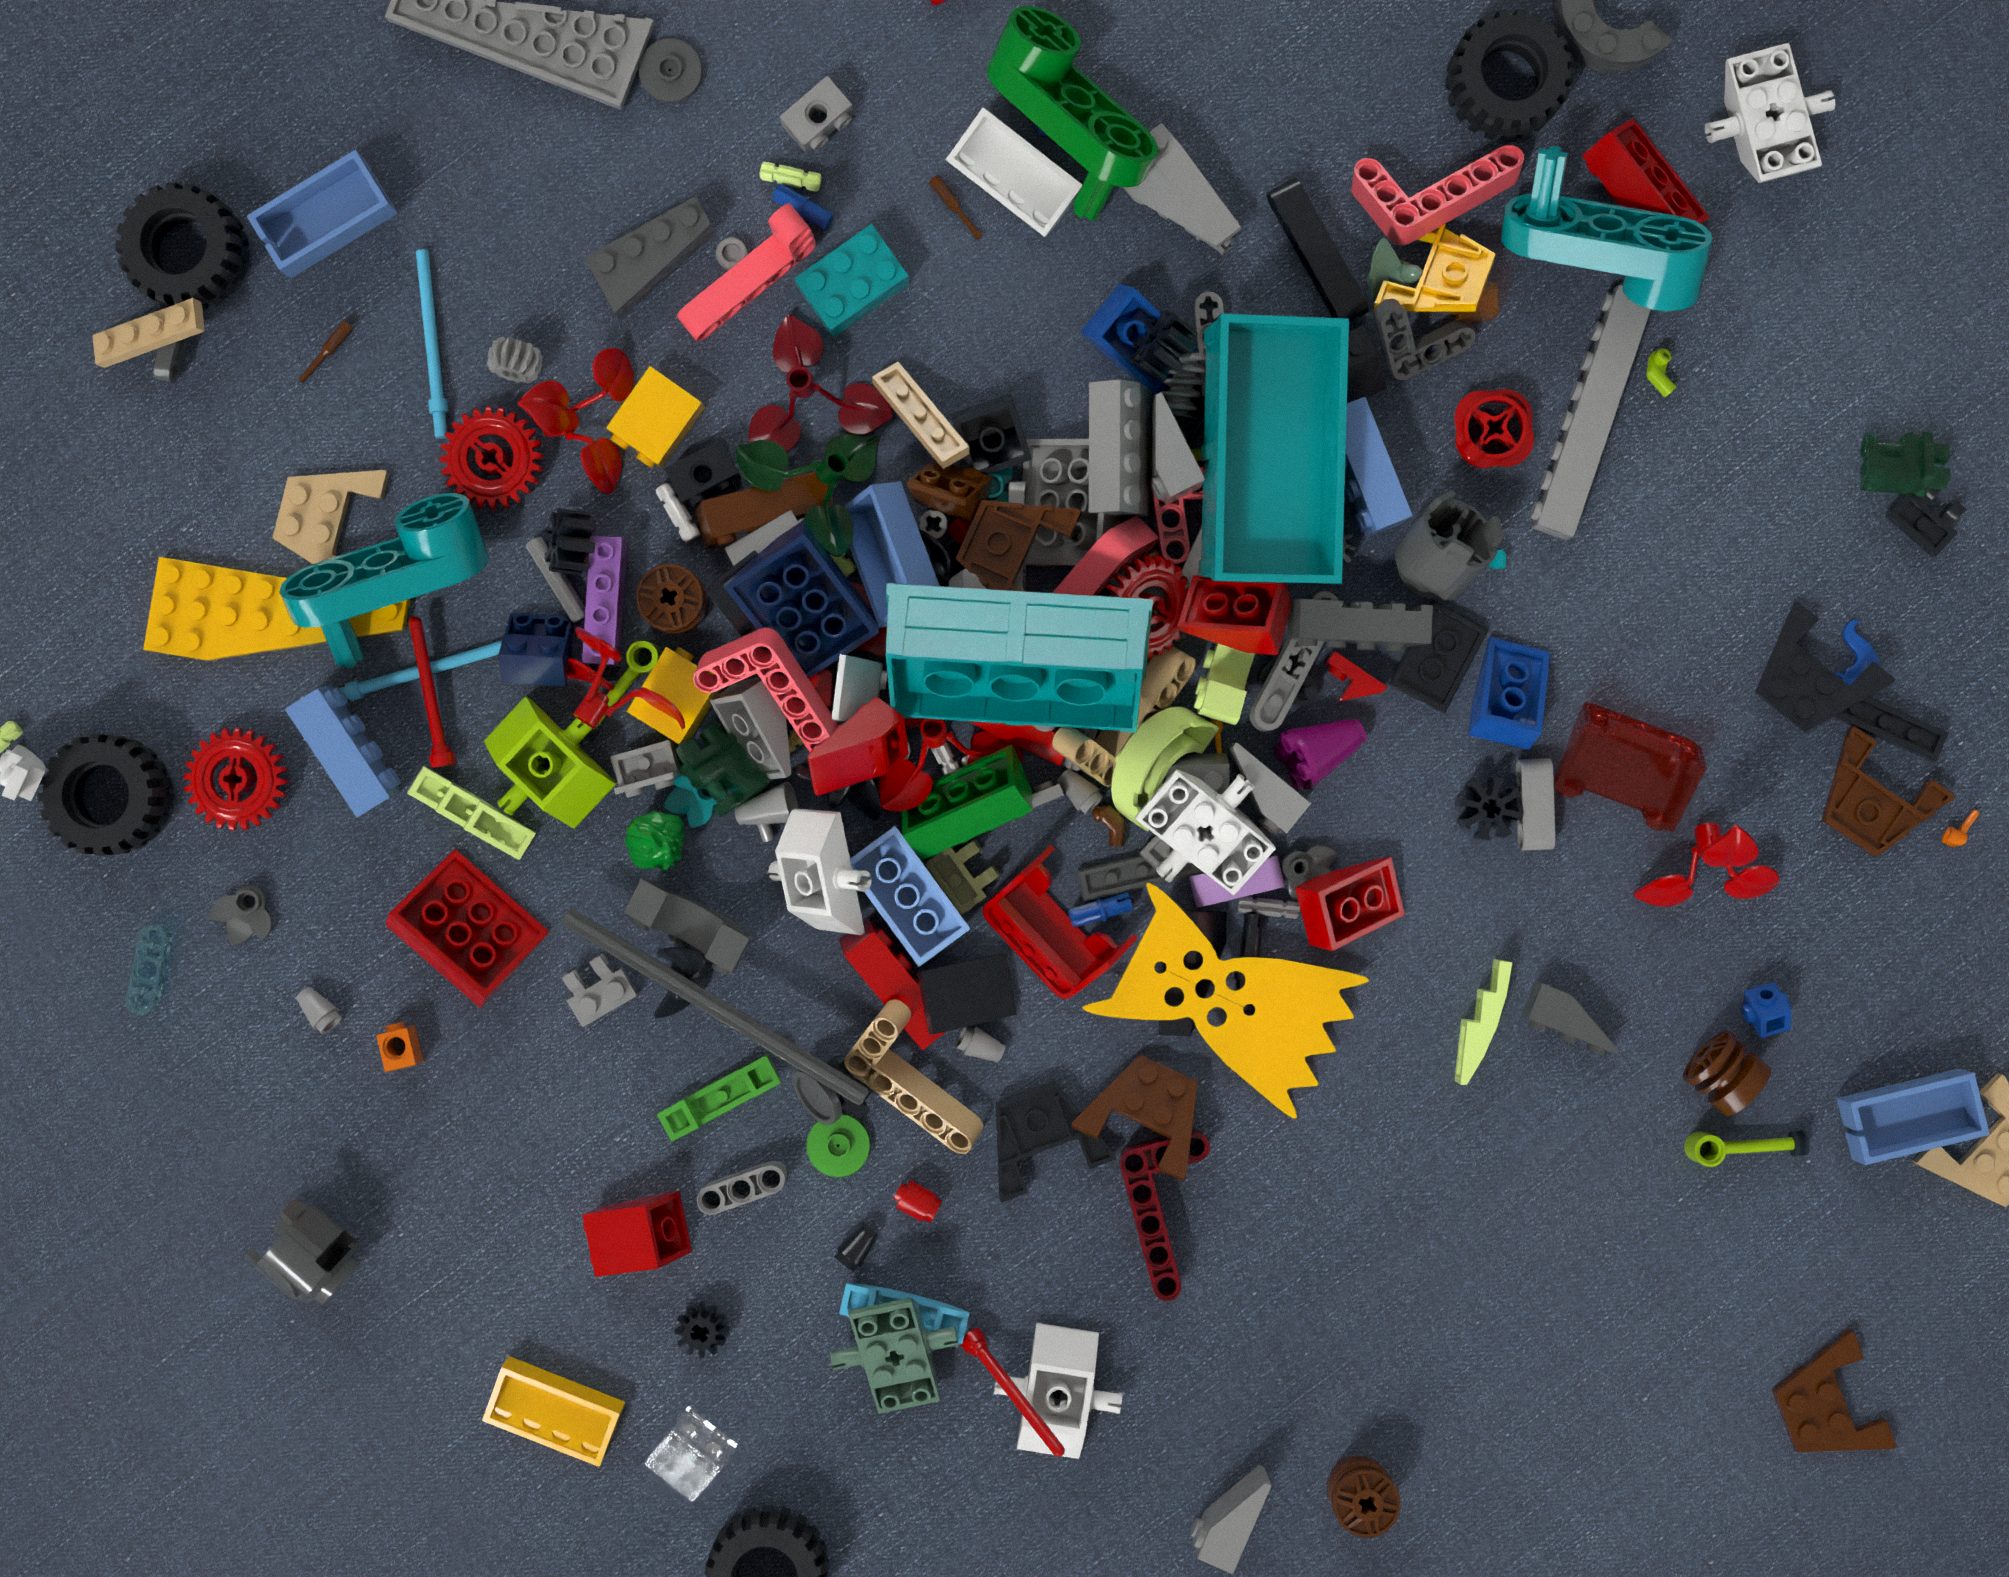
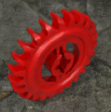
M487 406L484 415L481 414L478 408H475L473 410V418H470L465 413L462 414V425L457 422L452 423L456 432L445 433V437L450 440V443L440 445V448L445 450L447 455L441 456L439 461L448 464L447 467L442 469L441 474L445 476L451 475L446 485L448 487L458 485L455 493L461 495L466 493L470 504L476 498L479 509H483L486 501H488L490 508L496 510L498 500H500L505 508H509V497L520 503L521 499L518 493L520 490L526 494H531L526 483L538 484V480L532 475V472L543 471L542 467L534 463V461L544 458L543 454L534 452V449L540 447L542 443L539 440H530L537 433L536 430H524L526 425H528V420L521 419L516 422L518 414L515 411L505 417L506 410L504 407H500L496 414H494L492 407ZM496 435L506 439L512 447L514 455L511 468L509 467V456L504 449L495 443H483L480 438ZM476 444L480 445L488 453L495 455V458L498 460L497 462L506 471L504 472L498 465L490 463L488 455L480 450ZM471 447L476 451L475 460L480 468L490 474H501L503 477L492 481L477 477L471 470L468 460Z
M1145 555L1143 556L1144 562L1139 559H1132L1135 569L1122 565L1126 577L1114 574L1113 577L1117 580L1119 586L1107 585L1106 588L1114 594L1113 597L1153 599L1152 610L1162 614L1160 616L1152 613L1151 624L1158 622L1159 624L1150 629L1147 658L1149 660L1153 657V654L1158 657L1162 655L1163 648L1170 650L1173 646L1172 640L1179 641L1181 638L1177 625L1189 587H1186L1188 578L1182 576V569L1175 566L1173 561L1164 560L1160 556L1152 558ZM1152 586L1159 587L1166 598V609L1165 603L1160 597L1143 590Z
M240 727L234 730L233 735H231L228 728H224L221 732V738L217 733L212 732L210 734L211 743H208L206 740H200L199 744L202 751H191L192 756L196 759L195 762H186V766L192 772L183 775L184 779L191 781V784L186 786L184 791L193 792L194 794L190 797L188 803L199 804L195 810L197 815L207 812L205 816L206 823H212L216 818L218 829L224 828L227 822L229 830L236 831L239 822L243 830H249V820L254 825L261 826L260 815L271 819L273 815L268 808H281L275 797L287 796L285 792L278 789L281 785L289 784L288 780L279 778V775L288 771V768L277 767V763L284 758V755L272 756V752L277 748V745L269 744L264 747L267 736L261 735L254 740L255 730L247 731L244 737L243 729ZM229 757V766L222 769L218 778L219 785L227 792L226 801L216 791L213 777L215 769L220 762ZM243 758L252 763L256 770L257 784L251 796L241 802V793H247L252 790L256 782L253 770L243 766ZM234 776H242V782H234Z

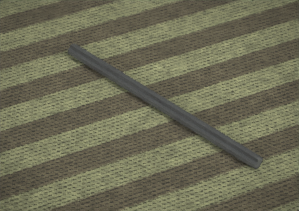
M570 908L563 916L561 923L565 927L856 1105H861L867 1097L868 1088L575 909Z

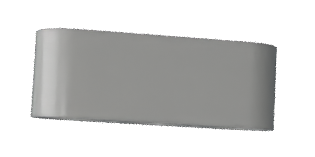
M1550 758L1518 759L1515 769L1516 789L1521 797L1516 798V809L1523 810L1522 820L1517 821L1519 849L1521 851L1553 850L1555 846V810L1552 761Z
M769 1161L709 1182L699 1192L696 1199L697 1206L704 1214L714 1215L777 1193L787 1181V1169L781 1162ZM767 1170H775L780 1175V1182L778 1184H769L765 1180L764 1173ZM739 1180L746 1181L750 1186V1193L747 1195L739 1194L735 1190V1182ZM707 1191L718 1193L721 1200L720 1204L710 1205L707 1203L705 1193Z

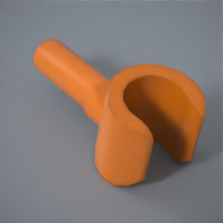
M1972 810L1959 829L1951 826L1948 827L1941 841L1951 847L1965 844L1968 839V834L1966 833L1980 813Z

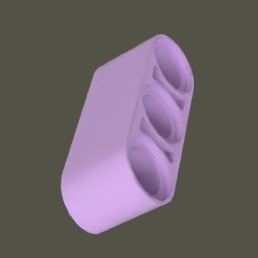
M1278 855L1268 857L1235 895H1232L1205 873L1189 876L1196 907L1212 905L1285 886Z

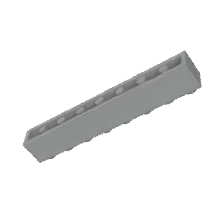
M1620 284L1611 293L1606 292L1602 300L1600 310L1604 311L1601 322L1597 321L1593 327L1590 340L1594 341L1591 352L1587 351L1582 359L1580 370L1584 372L1581 381H1576L1570 395V399L1574 400L1571 411H1566L1562 418L1560 429L1564 431L1560 442L1556 441L1552 448L1550 459L1554 461L1550 472L1546 471L1542 477L1540 489L1543 490L1540 501H1535L1530 513V519H1533L1531 529L1564 540H1568L1575 535L1651 310L1629 300L1623 293V286Z

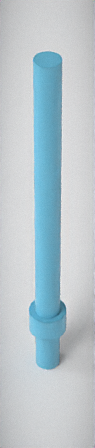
M421 249L416 251L431 394L428 406L429 414H433L435 438L444 439L447 432L446 413L449 412L448 402L443 394L429 251Z
M502 641L431 661L432 674L499 654ZM410 667L363 682L355 680L345 683V687L339 689L350 701L364 698V694L420 678L418 667Z

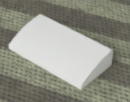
M985 108L981 109L946 158V161L1044 237L1051 232L1072 206L1083 185Z

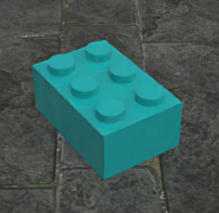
M872 224L794 278L797 288L833 338L910 284L908 274Z

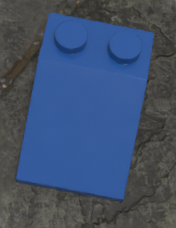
M1119 283L1080 333L1132 379L1150 389L1154 397L1167 387V385L1157 378H1152L1130 360V356L1137 351L1132 347L1135 339L1145 337L1148 334L1144 326L1150 319L1157 323L1160 312L1135 288ZM1168 373L1167 377L1173 378V375Z
M1489 637L1471 706L1468 735L1526 750L1531 748L1542 734L1550 652Z

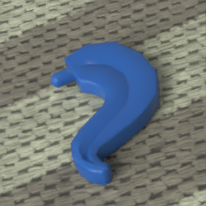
M1856 619L1849 621L1842 630V638L1854 653L1855 661L1852 666L1844 670L1843 674L1834 672L1835 675L1848 685H1851L1872 661L1879 665L1878 654L1874 648L1856 633L1854 628L1859 624Z

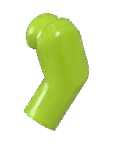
M1660 348L1650 354L1646 376L1665 398L1676 389V385L1666 375L1667 364L1671 361V353L1665 348Z

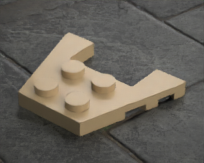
M384 470L288 477L272 538L312 564L337 557L335 554L351 493L383 500L390 473Z
M1997 1073L1979 1091L1980 1096L2001 1116L1989 1128L1990 1135L1981 1137L1957 1162L1942 1147L1922 1151L1912 1161L1922 1168L2001 1206L2007 1207L2009 1205V1083L2003 1074Z

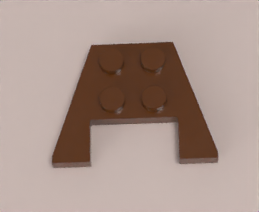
M982 500L955 559L969 572L975 574L979 581L990 590L1026 592L1013 585L1039 527L1043 526L1071 538L1083 512L1077 508H1056L1054 506H1033L1021 503Z
M1849 726L1821 821L1871 856L1878 857L1909 834L1911 829L1934 815L1936 810L1944 804L1950 803L1956 795L1934 780H1927L1910 805L1860 770V767L1877 744V741L1855 726Z
M1140 1055L1073 1121L1072 1128L1098 1140L1111 1112L1114 1111L1170 1138L1171 1141L1158 1165V1170L1184 1182L1187 1174L1198 1081Z
M1850 1329L1840 1334L1841 1338L1831 1346L1827 1345L1819 1351V1355L1810 1363L1799 1367L1772 1389L1791 1443L1797 1452L1897 1448L1888 1421L1884 1418L1854 1428L1834 1374V1369L1864 1359L1856 1335Z

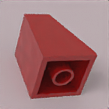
M680 1191L602 1206L582 1214L583 1228L587 1236L590 1261L593 1265L595 1277L659 1269L692 1252Z

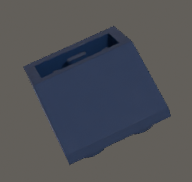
M510 613L498 654L502 683L566 686L569 676L567 660L572 658L574 624L569 616Z

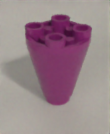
M1346 719L1284 731L1279 735V744L1275 745L1273 749L1277 760L1280 763L1284 762L1289 772L1288 778L1292 787L1295 790L1301 788L1307 790L1318 785L1355 753L1362 743L1366 742L1367 736L1364 727L1357 719L1351 721Z

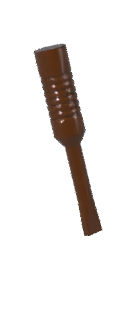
M939 175L934 176L929 181V184L941 197L949 210L956 212L975 239L979 240L983 235L962 211L959 200Z
M343 320L336 331L322 345L321 353L300 377L299 381L304 384L325 357L332 355L341 342L350 334L354 328L349 323Z

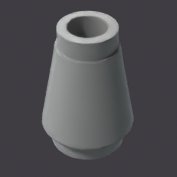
M1067 769L1057 780L1077 811L1081 810L1085 815L1090 813L1103 799L1098 787L1071 769Z
M311 987L305 988L296 996V1000L299 1002L313 1030H319L321 1034H325L341 1021L342 1017L339 1015V1009Z
M974 1025L973 1027L967 1026L962 1029L956 1043V1048L961 1050L963 1055L998 1063L1003 1056L1005 1045Z

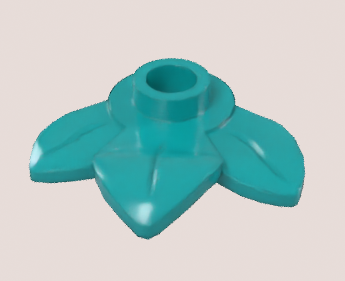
M681 766L683 776L673 778L677 788L668 795L663 807L675 814H687L690 827H698L705 824L711 818L713 805L717 804L723 797L724 786L716 776L702 775L694 767ZM707 784L712 785L714 788V793L709 797L703 793V788Z

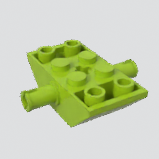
M525 696L484 740L496 765L515 783L497 801L499 807L505 806L506 808L503 811L513 815L520 805L530 797L543 811L575 829L618 784L579 745V742L592 728L576 718L564 731L528 696ZM543 758H548L550 768H544L546 761Z

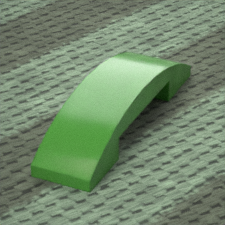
M765 1055L664 1109L657 1116L671 1142L721 1114L781 1084L782 1081L768 1055Z

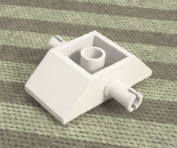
M1789 43L1729 58L1726 60L1724 95L1729 118L1706 123L1705 134L1711 133L1706 138L1709 143H1713L1734 136L1740 161L1758 183L1821 167L1822 162L1809 116L1833 111L1835 109V99L1828 101V98L1834 95L1832 91L1828 90L1809 97L1803 96Z
M1176 769L1135 816L1137 821L1173 848V851L1156 868L1157 873L1162 878L1166 875L1165 880L1172 882L1173 878L1189 862L1193 863L1232 895H1235L1273 853L1276 847L1248 816L1236 808L1248 793L1255 788L1248 779L1244 781L1245 777L1238 774L1237 778L1221 795L1201 779ZM1210 825L1208 830H1199L1200 826L1206 828Z
M793 809L775 850L777 861L772 862L768 873L778 874L769 876L773 881H782L788 911L819 930L856 935L864 934L862 914L856 890L867 891L871 886L872 879L862 878L871 876L868 871L852 870L841 813Z
M1036 1323L1028 1376H1025V1379L1009 1377L1064 1446L1065 1453L1063 1456L1079 1459L1086 1434L1089 1412L1095 1409L1120 1414L1122 1393L1094 1390L1093 1383L1099 1332ZM996 1381L994 1394L1007 1395ZM1062 1390L1064 1394H1061L1059 1399H1054L1052 1392ZM1022 1415L1017 1449L1053 1455Z

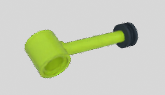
M637 641L628 648L626 659L629 667L614 685V690H610L606 695L610 699L607 704L609 707L621 698L639 674L643 675L652 671L662 654V650L658 645L647 641ZM644 648L649 649L652 653V660L646 666H642L638 661V654ZM604 714V716L602 717V719L600 720V722L598 723V725H599V724L601 723V721L605 718V716H606L605 714ZM592 728L582 740L593 743L594 740L592 738L596 739L594 735L598 736L600 733L596 728Z
M1805 1130L1790 1131L1788 1138L1722 1141L1719 1137L1712 1134L1696 1131L1687 1137L1684 1149L1686 1155L1692 1161L1707 1167H1714L1724 1160L1726 1154L1789 1150L1792 1156H1807L1810 1144ZM1708 1141L1710 1151L1702 1157L1700 1147L1704 1142Z

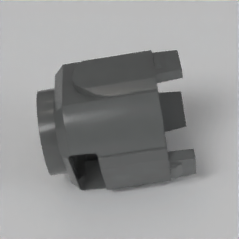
M1453 490L1432 501L1431 505L1424 510L1403 534L1405 536L1404 539L1394 549L1395 561L1403 583L1412 592L1425 598L1439 597L1443 600H1452L1459 597L1494 560L1497 554V546L1505 537L1499 517L1493 516L1487 521L1470 505L1453 499L1456 495Z
M295 1198L279 1214L281 1219L273 1226L280 1235L279 1239L263 1257L249 1248L244 1254V1258L251 1263L252 1268H256L290 1298L297 1299L301 1303H309L315 1300L323 1306L359 1266L360 1262L353 1257L358 1250V1243L352 1235L314 1203L307 1207Z

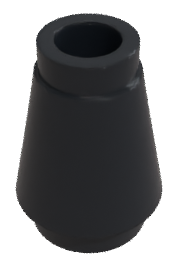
M863 1223L860 1228L836 1248L838 1252L834 1258L854 1272L858 1266L862 1267L878 1234Z

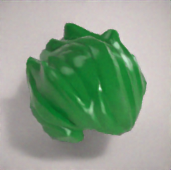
M652 811L646 815L634 818L626 828L625 846L628 848L631 861L639 869L652 868L655 870L659 867L662 872H666L669 867H674L675 862L682 857L681 846L684 841V824L677 815Z

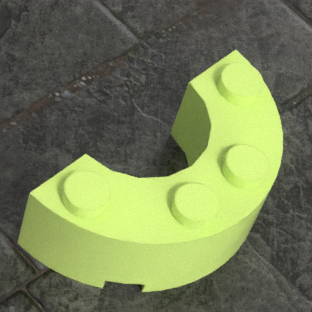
M1216 643L1214 651L1208 649L1203 663V668L1208 669L1206 677L1200 676L1195 691L1197 697L1194 708L1198 709V714L1232 725L1237 724L1246 697L1245 685L1255 653H1246Z
M1185 707L1164 709L1145 722L1139 723L1137 725V733H1133L1124 748L1118 752L1115 759L1116 766L1112 777L1111 792L1113 803L1118 812L1148 832L1149 829L1135 819L1137 813L1162 786L1163 780L1171 766L1186 753L1198 752L1202 754L1219 727Z

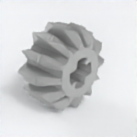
M512 337L497 338V340L493 341L487 355V365L492 373H496L498 377L505 378L508 381H515L519 384L522 382L528 384L537 380L543 365L541 363L543 356L538 348L533 347L531 343L523 342L522 339L517 340Z

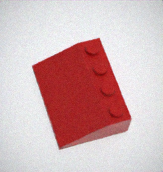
M456 849L388 914L386 926L480 1009L549 934V931Z

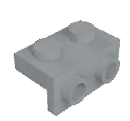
M673 740L610 756L619 786L614 788L615 794L625 792L627 798L645 793L644 786L655 784L657 790L675 785L673 778L683 776Z

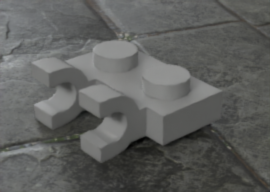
M604 953L589 962L596 974L601 978L595 984L587 988L577 969L562 977L568 989L574 994V996L566 1001L582 1028L638 995L623 967L614 972Z

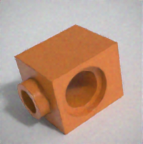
M404 1021L385 1026L386 1032L376 1035L385 1072L424 1062L415 1025L405 1027ZM396 1037L401 1038L405 1042L406 1047L403 1054L398 1053L393 1047V1041Z

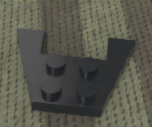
M1796 601L1786 619L1755 694L1801 731L1807 733L1855 704L1866 700L1878 691L1889 687L1896 679L1872 661L1851 685L1845 683L1797 645L1818 622L1819 618Z
M1055 1080L996 1102L999 1199L1001 1203L1028 1193L1017 1161L1069 1141L1079 1139L1090 1169L1116 1160L1114 1152L1101 1136L1097 1140L1072 1128L1073 1121L1081 1112Z

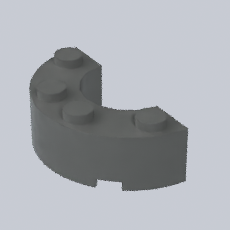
M1553 0L1554 25L1558 28L1556 31L1558 38L1564 36L1568 42L1565 50L1571 52L1573 58L1580 64L1594 71L1607 74L1636 71L1653 62L1673 41L1650 20L1640 27L1631 30L1612 28L1605 24L1598 16L1593 0Z
M640 879L623 912L632 917V924L647 931L650 927L669 934L668 938L683 946L687 942L696 948L695 952L713 962L711 967L724 975L728 976L730 972H735L752 939V935L746 931L745 935L742 934V926L680 892L674 894L666 891V886Z

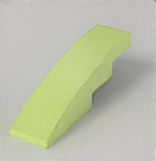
M425 765L422 766L407 791V794L434 808L437 813L464 827V830L518 860L521 859L536 832Z
M1493 959L1490 990L1477 989L1474 1020L1461 1019L1454 1080L1460 1085L1468 1084L1484 1058L1496 1031L1507 996L1512 962Z

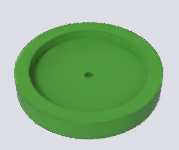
M842 1113L841 1118L832 1125H824L817 1121L807 1139V1152L810 1161L820 1172L832 1177H844L858 1171L865 1163L870 1151V1138L867 1129L857 1118Z

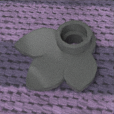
M1314 845L1305 852L1300 850L1289 852L1283 858L1281 864L1282 873L1288 879L1289 895L1298 902L1295 887L1319 875L1332 872L1329 866L1337 858V853L1331 848L1322 845ZM1297 862H1302V868L1300 869V871L1295 872V864Z
M244 886L235 895L221 896L212 906L208 917L213 921L227 922V935L229 943L233 946L247 941L252 934L266 939L272 927L271 916L265 909L266 897L263 891L256 886ZM249 895L255 899L253 907L248 906L246 903Z

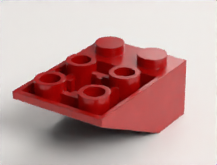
M877 696L867 704L861 705L854 716L846 723L837 726L833 734L822 744L816 745L807 756L814 793L819 796L887 774L909 754L904 716Z

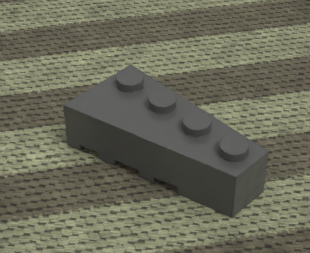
M695 196L584 257L614 313L622 321L637 303H641L649 296L651 290L662 280L665 281L673 273L672 271L704 245L715 234V231Z
M1292 600L1287 623V639L1298 640V646H1317V641L1328 642V648H1347V643L1357 644V650H1376V645L1386 646V652H1405V647L1431 644L1433 605L1405 608L1406 604L1392 603L1378 604L1377 607H1373V602H1348L1347 605H1344V601Z

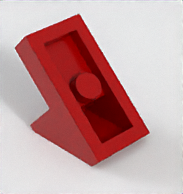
M1336 651L1330 653L1324 662L1325 665L1330 667L1327 672L1341 682L1345 678L1349 680V683L1336 702L1383 693L1387 688L1386 685Z

